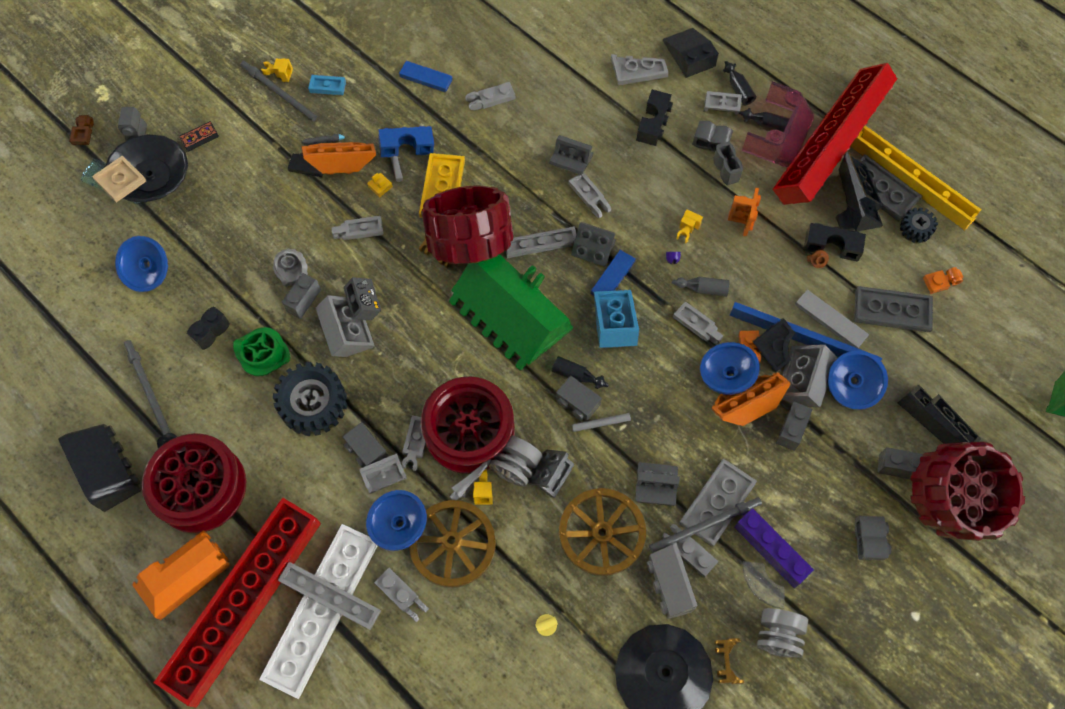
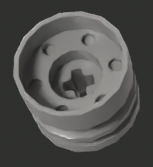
M511 435L508 443L501 451L502 453H498L494 457L495 460L491 461L489 467L502 479L525 487L528 483L527 478L532 476L529 468L535 469L542 454L530 443Z
M763 609L760 624L770 630L759 632L758 636L765 640H758L757 647L780 657H803L804 650L799 647L804 646L805 641L796 637V635L806 634L808 618L786 610Z

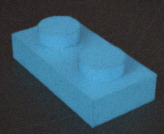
M311 75L308 89L310 93L344 95L346 79L345 77Z

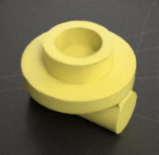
M544 614L537 619L535 626L539 634L550 636L556 631L558 623L555 616Z

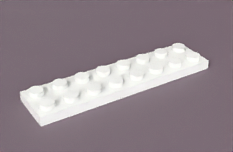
M342 524L315 576L353 595L377 545L369 536ZM304 595L259 680L299 699L342 615Z

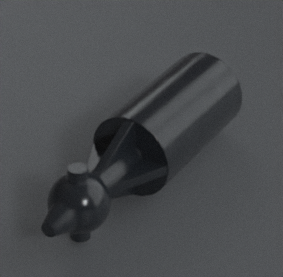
M725 61L723 72L730 73V85L736 94L742 95L741 103L744 106L751 104L755 101L756 94L744 75L735 71L736 64Z
M751 108L739 112L743 116L744 122L752 119L762 128L788 134L792 123L791 118L769 112L753 114Z
M560 356L554 362L552 372L566 378L572 376L580 383H594L595 389L609 386L605 382L603 375L595 377L587 370V367Z

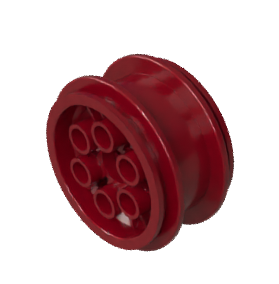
M472 376L458 377L437 387L426 400L421 414V430L430 454L446 469L462 474H471L484 462L490 459L491 461L495 460L494 457L498 453H502L501 451L508 443L511 435L514 436L515 434L513 409L506 394L494 383ZM479 402L485 403L484 407L479 412V410L477 409ZM457 404L459 408L457 413L451 408V406ZM468 408L473 409L470 414L464 413V410ZM485 416L491 418V420L488 422H485L481 419ZM450 419H456L451 425L447 424ZM467 422H471L470 427H466ZM500 424L499 429L491 428L493 425ZM438 428L448 430L447 432L438 434ZM485 435L492 436V439L489 441L482 440ZM452 437L458 439L454 444L448 443V440ZM470 445L476 447L474 451H466L465 449Z
M201 433L185 434L166 442L150 458L142 479L143 497L151 512L174 529L187 533H200L203 530L207 532L226 523L239 509L246 492V473L239 458L219 439ZM198 457L197 461L192 463V459ZM214 467L212 473L209 474V468ZM223 480L221 486L214 485L213 481ZM174 483L173 488L168 491L169 485ZM209 488V491L205 494V489ZM189 498L185 503H182L183 499ZM174 499L175 502L172 506H170L169 502H171ZM197 500L201 501L204 506L198 509Z

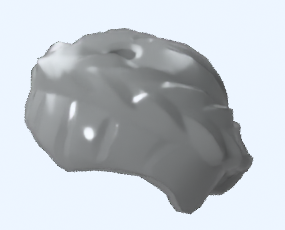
M288 248L276 254L273 270L285 287L294 285L302 273L308 275L306 259L301 252Z

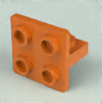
M756 187L752 199L746 196L735 195L728 215L729 221L745 224L743 236H747L748 231L753 230L754 222L757 219V206H759L761 195H758L759 188Z

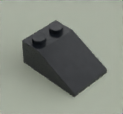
M694 28L663 39L664 44L685 78L716 67L718 51L708 38Z

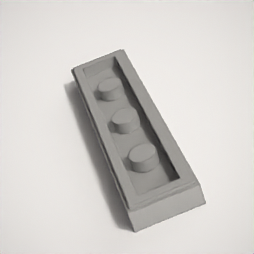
M575 226L515 237L511 242L510 248L506 251L507 258L574 246L577 235Z
M806 290L795 303L798 308L850 346L859 348L869 336L867 332L809 290Z

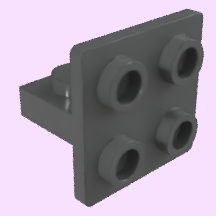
M559 135L549 164L582 175L593 157V152H591L592 146Z
M581 222L571 255L606 266L609 254L615 245V233Z
M546 449L542 453V458L537 467L531 470L532 476L528 478V484L537 486L547 495L555 498L575 464L568 459L569 454L566 451Z
M639 462L635 501L675 506L677 488L680 481L678 467Z

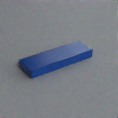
M409 61L404 63L399 72L401 78L443 92L447 91L453 80L451 75Z
M620 250L597 281L590 294L594 296V292L615 291L635 263L636 258Z

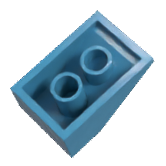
M631 290L594 292L599 348L637 346L639 326Z

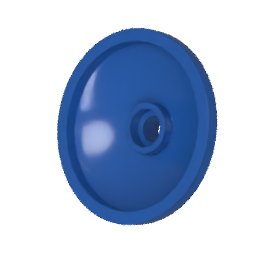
M135 236L127 239L119 247L115 266L117 274L125 286L134 291L146 292L157 288L164 281L168 270V260L164 249L157 241L146 236Z
M727 342L714 346L704 355L700 365V372L704 383L711 390L720 394L733 395L746 391L756 382L760 372V365L756 354L749 347L740 343Z
M865 351L844 353L833 362L829 369V390L834 399L847 408L866 409L872 407L882 399L887 390L888 375L885 366L871 353ZM852 377L857 379L855 384L851 382Z
M395 490L382 495L373 503L367 515L366 528L369 537L377 546L385 550L398 551L411 546L420 538L427 522L425 506L415 494L409 491ZM400 522H403V525L401 527H398V524Z

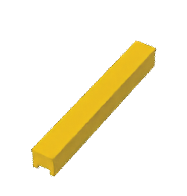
M866 125L850 145L862 156L866 154L922 195V200L964 231L982 210Z

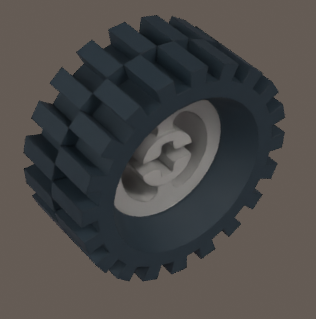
M306 362V367H302L301 363L296 364V370L292 371L289 368L286 370L288 373L286 377L283 375L279 377L281 385L275 384L274 389L277 393H273V399L276 402L273 403L274 407L285 424L298 434L302 431L305 436H310L311 431H313L315 436L321 435L320 430L322 429L327 433L330 431L329 426L333 424L336 427L339 424L337 418H343L345 415L342 410L347 409L345 389L337 374L332 372L330 367L325 366L324 368L318 362H316L315 367L311 362ZM315 390L323 392L324 396L320 397ZM303 404L308 411L301 410L299 406Z

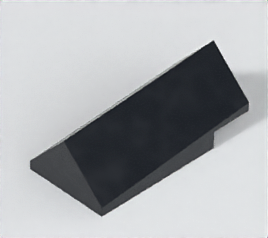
M847 152L844 154L838 170L855 231L880 228L883 226L878 210L883 208V204L867 165Z
M917 385L897 402L943 444L979 442L981 440L978 434L939 394L932 399L920 385Z

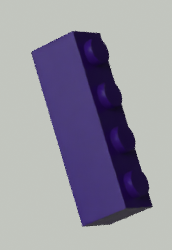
M753 508L735 525L734 528L793 588L800 585L814 571Z

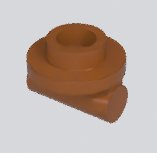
M817 250L812 255H807V261L811 262L815 268H822L828 263L829 255L824 250Z

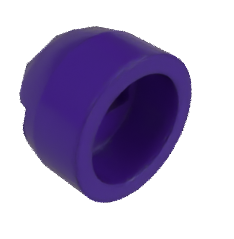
M666 252L668 263L672 264L674 261V264H677L680 261L681 252Z

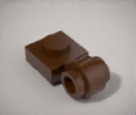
M79 115L75 119L76 126H72L69 142L72 145H89L92 134L90 127H93L94 120L89 115Z

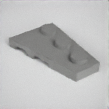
M611 54V62L618 86L668 77L665 59L646 57L643 59H633V56L622 58Z

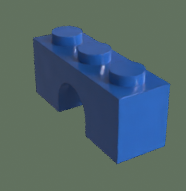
M431 126L378 129L381 157L398 156L399 147L403 144L413 146L416 155L430 154L434 151Z

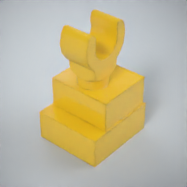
M276 58L274 65L267 61L263 62L267 68L261 69L264 75L275 73L276 77L281 78L282 82H289L293 71L289 59Z
M686 209L679 227L682 230L677 233L676 239L678 240L683 235L686 237L684 242L686 244L689 241V233L692 234L694 228L697 230L700 228L703 216Z
M487 469L479 476V482H474L473 498L475 505H493L492 482H488Z

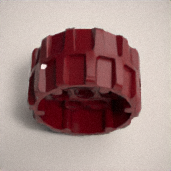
M481 185L456 187L435 194L423 204L421 215L427 248L434 259L438 261L449 262V264L477 263L497 257V255L507 251L511 246L514 235L509 199L505 192H501L496 187Z
M988 442L940 444L937 446L936 451L925 452L920 457V464L916 471L912 472L910 478L912 481V495H910L911 503L916 506L920 515V521L923 525H929L934 528L936 534L943 538L980 541L982 539L996 540L1003 536V531L1017 524L1021 506L1025 504L1021 472L1017 471L1010 455L1006 452L997 451Z

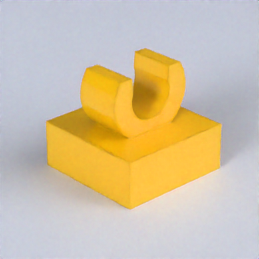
M376 173L371 177L372 180L367 183L368 187L379 198L393 187L392 183L382 173Z

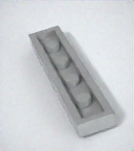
M288 562L278 579L284 585L371 630L381 612L380 609L291 562Z

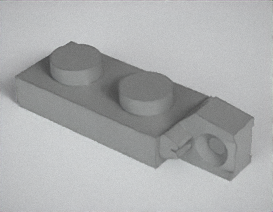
M381 216L346 220L341 226L331 227L334 239L343 238V240L384 235Z
M684 302L673 314L674 319L705 341L710 340L716 345L721 342L723 335L717 331L718 328L715 326V322L687 302Z

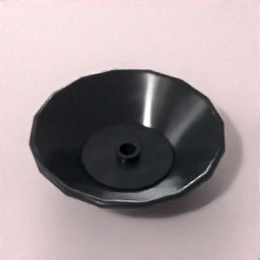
M151 134L133 137L118 145L110 154L106 166L123 156L145 177L147 182L123 198L127 201L143 203L162 199L174 192L185 179L189 166L186 152L176 141L165 136Z
M669 624L649 625L635 632L620 649L615 666L617 690L629 709H702L709 700L713 684L711 660L701 642L685 629ZM663 669L669 670L670 674L668 677L662 675Z

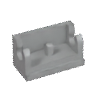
M707 91L704 100V111L707 112L708 109L735 112V115H738L741 109L742 95Z
M397 453L359 469L369 494L407 479Z

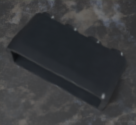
M106 424L67 433L58 438L85 497L93 506L103 512L141 492L138 486L140 480L135 473L132 474L130 470L132 464L127 457L124 458L122 454L124 448L114 438L116 432L111 425L107 426Z

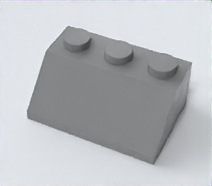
M327 295L316 307L331 356L348 357L375 346L366 320L352 319L346 297Z
M826 345L792 346L789 353L792 361L785 365L782 374L790 382V386L782 399L791 403L796 402L806 407H821L828 385L829 369L836 360V356Z
M677 543L650 554L649 561L646 562L649 573L654 575L655 581L653 586L656 594L661 596L660 608L663 615L666 614L667 618L671 619L693 612L698 605Z

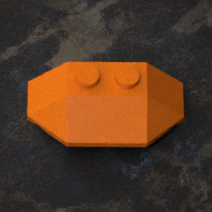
M318 143L302 146L303 158L322 174H351L359 172L376 156V150L372 143Z
M780 373L758 376L756 382L744 392L733 395L720 394L712 406V411L723 421L744 426L776 409L788 390L790 382Z

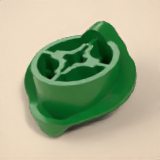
M257 328L233 342L236 358L241 363L242 368L250 375H268L290 361L287 345L282 340L280 334L272 328ZM271 342H274V349L270 346ZM250 355H253V356H252V358H253V361H252V362L250 361Z

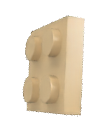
M123 156L92 176L94 181L116 203L147 182L145 177Z

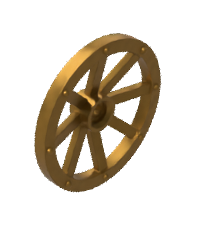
M597 488L579 494L567 505L560 520L559 537L564 553L575 566L590 574L606 576L624 571L637 560L645 544L646 525L640 509L629 497L612 489ZM602 497L612 498L621 502L607 522L604 521ZM596 498L598 522L595 523L577 506L586 500ZM627 507L635 517L637 525L612 529V525ZM572 512L592 530L567 531V523ZM604 531L606 535L600 536L598 532ZM638 532V541L634 551H631L612 537L613 535ZM593 537L592 541L578 556L573 552L567 539ZM607 542L628 556V558L619 564L610 566ZM598 543L601 547L603 567L594 566L583 561Z
M459 500L443 501L426 509L427 520L431 519L443 537L420 536L414 544L409 546L410 555L417 570L430 582L444 587L464 586L478 579L491 564L496 547L494 529L488 517L476 506ZM447 509H454L450 531L440 522L435 515L436 513ZM461 510L470 512L478 518V520L457 532ZM481 525H484L488 535V544L463 540L462 538ZM451 538L455 539L453 544L448 543ZM417 542L442 544L421 562L417 551ZM462 546L487 551L482 563L477 568L474 567L463 552ZM446 551L444 578L431 573L426 567ZM454 553H457L471 572L470 574L450 579Z

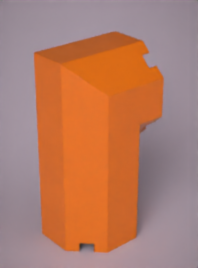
M204 530L172 555L163 559L165 563L160 564L158 561L152 563L137 575L138 583L133 582V587L156 619L162 620L231 566L230 562H228L229 559L216 542H210L211 536Z

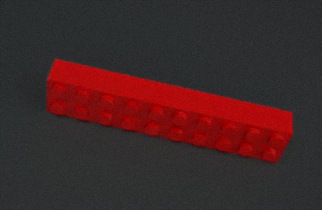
M888 63L859 69L772 190L783 205L809 203L814 199L818 190L824 185L828 176L832 174L835 166L841 161L845 152L850 148L855 138L859 136L862 128L868 123L872 114L876 112L877 107L885 99V96L898 79Z
M282 498L153 683L187 706L197 708L281 584L278 579L288 562L293 564L296 562L321 525V522L313 515Z

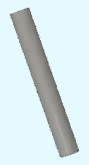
M390 157L396 181L401 182L403 181L398 157Z
M629 413L576 423L572 424V430L576 432L631 421Z

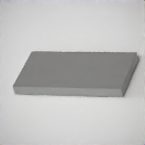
M722 459L679 524L687 529L734 508L736 504L744 502L757 481L725 459ZM732 518L694 535L714 547Z

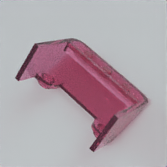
M772 81L766 101L791 110L793 113L784 132L771 130L765 138L748 132L742 151L783 167H789L804 143L814 120V113L801 92Z

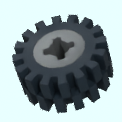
M921 207L918 211L917 208L910 209L900 223V231H903L902 235H907L906 239L909 240L911 238L913 243L916 240L918 243L930 239L938 225V222H936L937 218H932L934 215L932 212L929 214L927 213L928 209L923 211Z

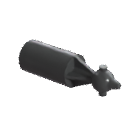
M683 277L672 280V283L678 288L687 286L700 294L727 297L729 292V280L697 277L688 281Z

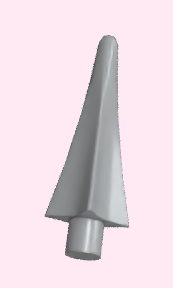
M491 459L484 462L470 475L452 487L454 492L450 495V498L452 500H458L459 497L466 498L474 482L477 481L482 472L491 463Z

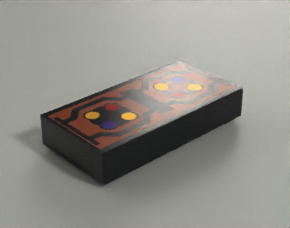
M211 121L179 136L187 152L219 137Z

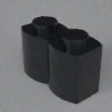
M211 307L204 312L201 320L196 321L189 327L187 335L197 346L205 350L214 343L217 336H220L228 329L230 323L222 312L216 307Z

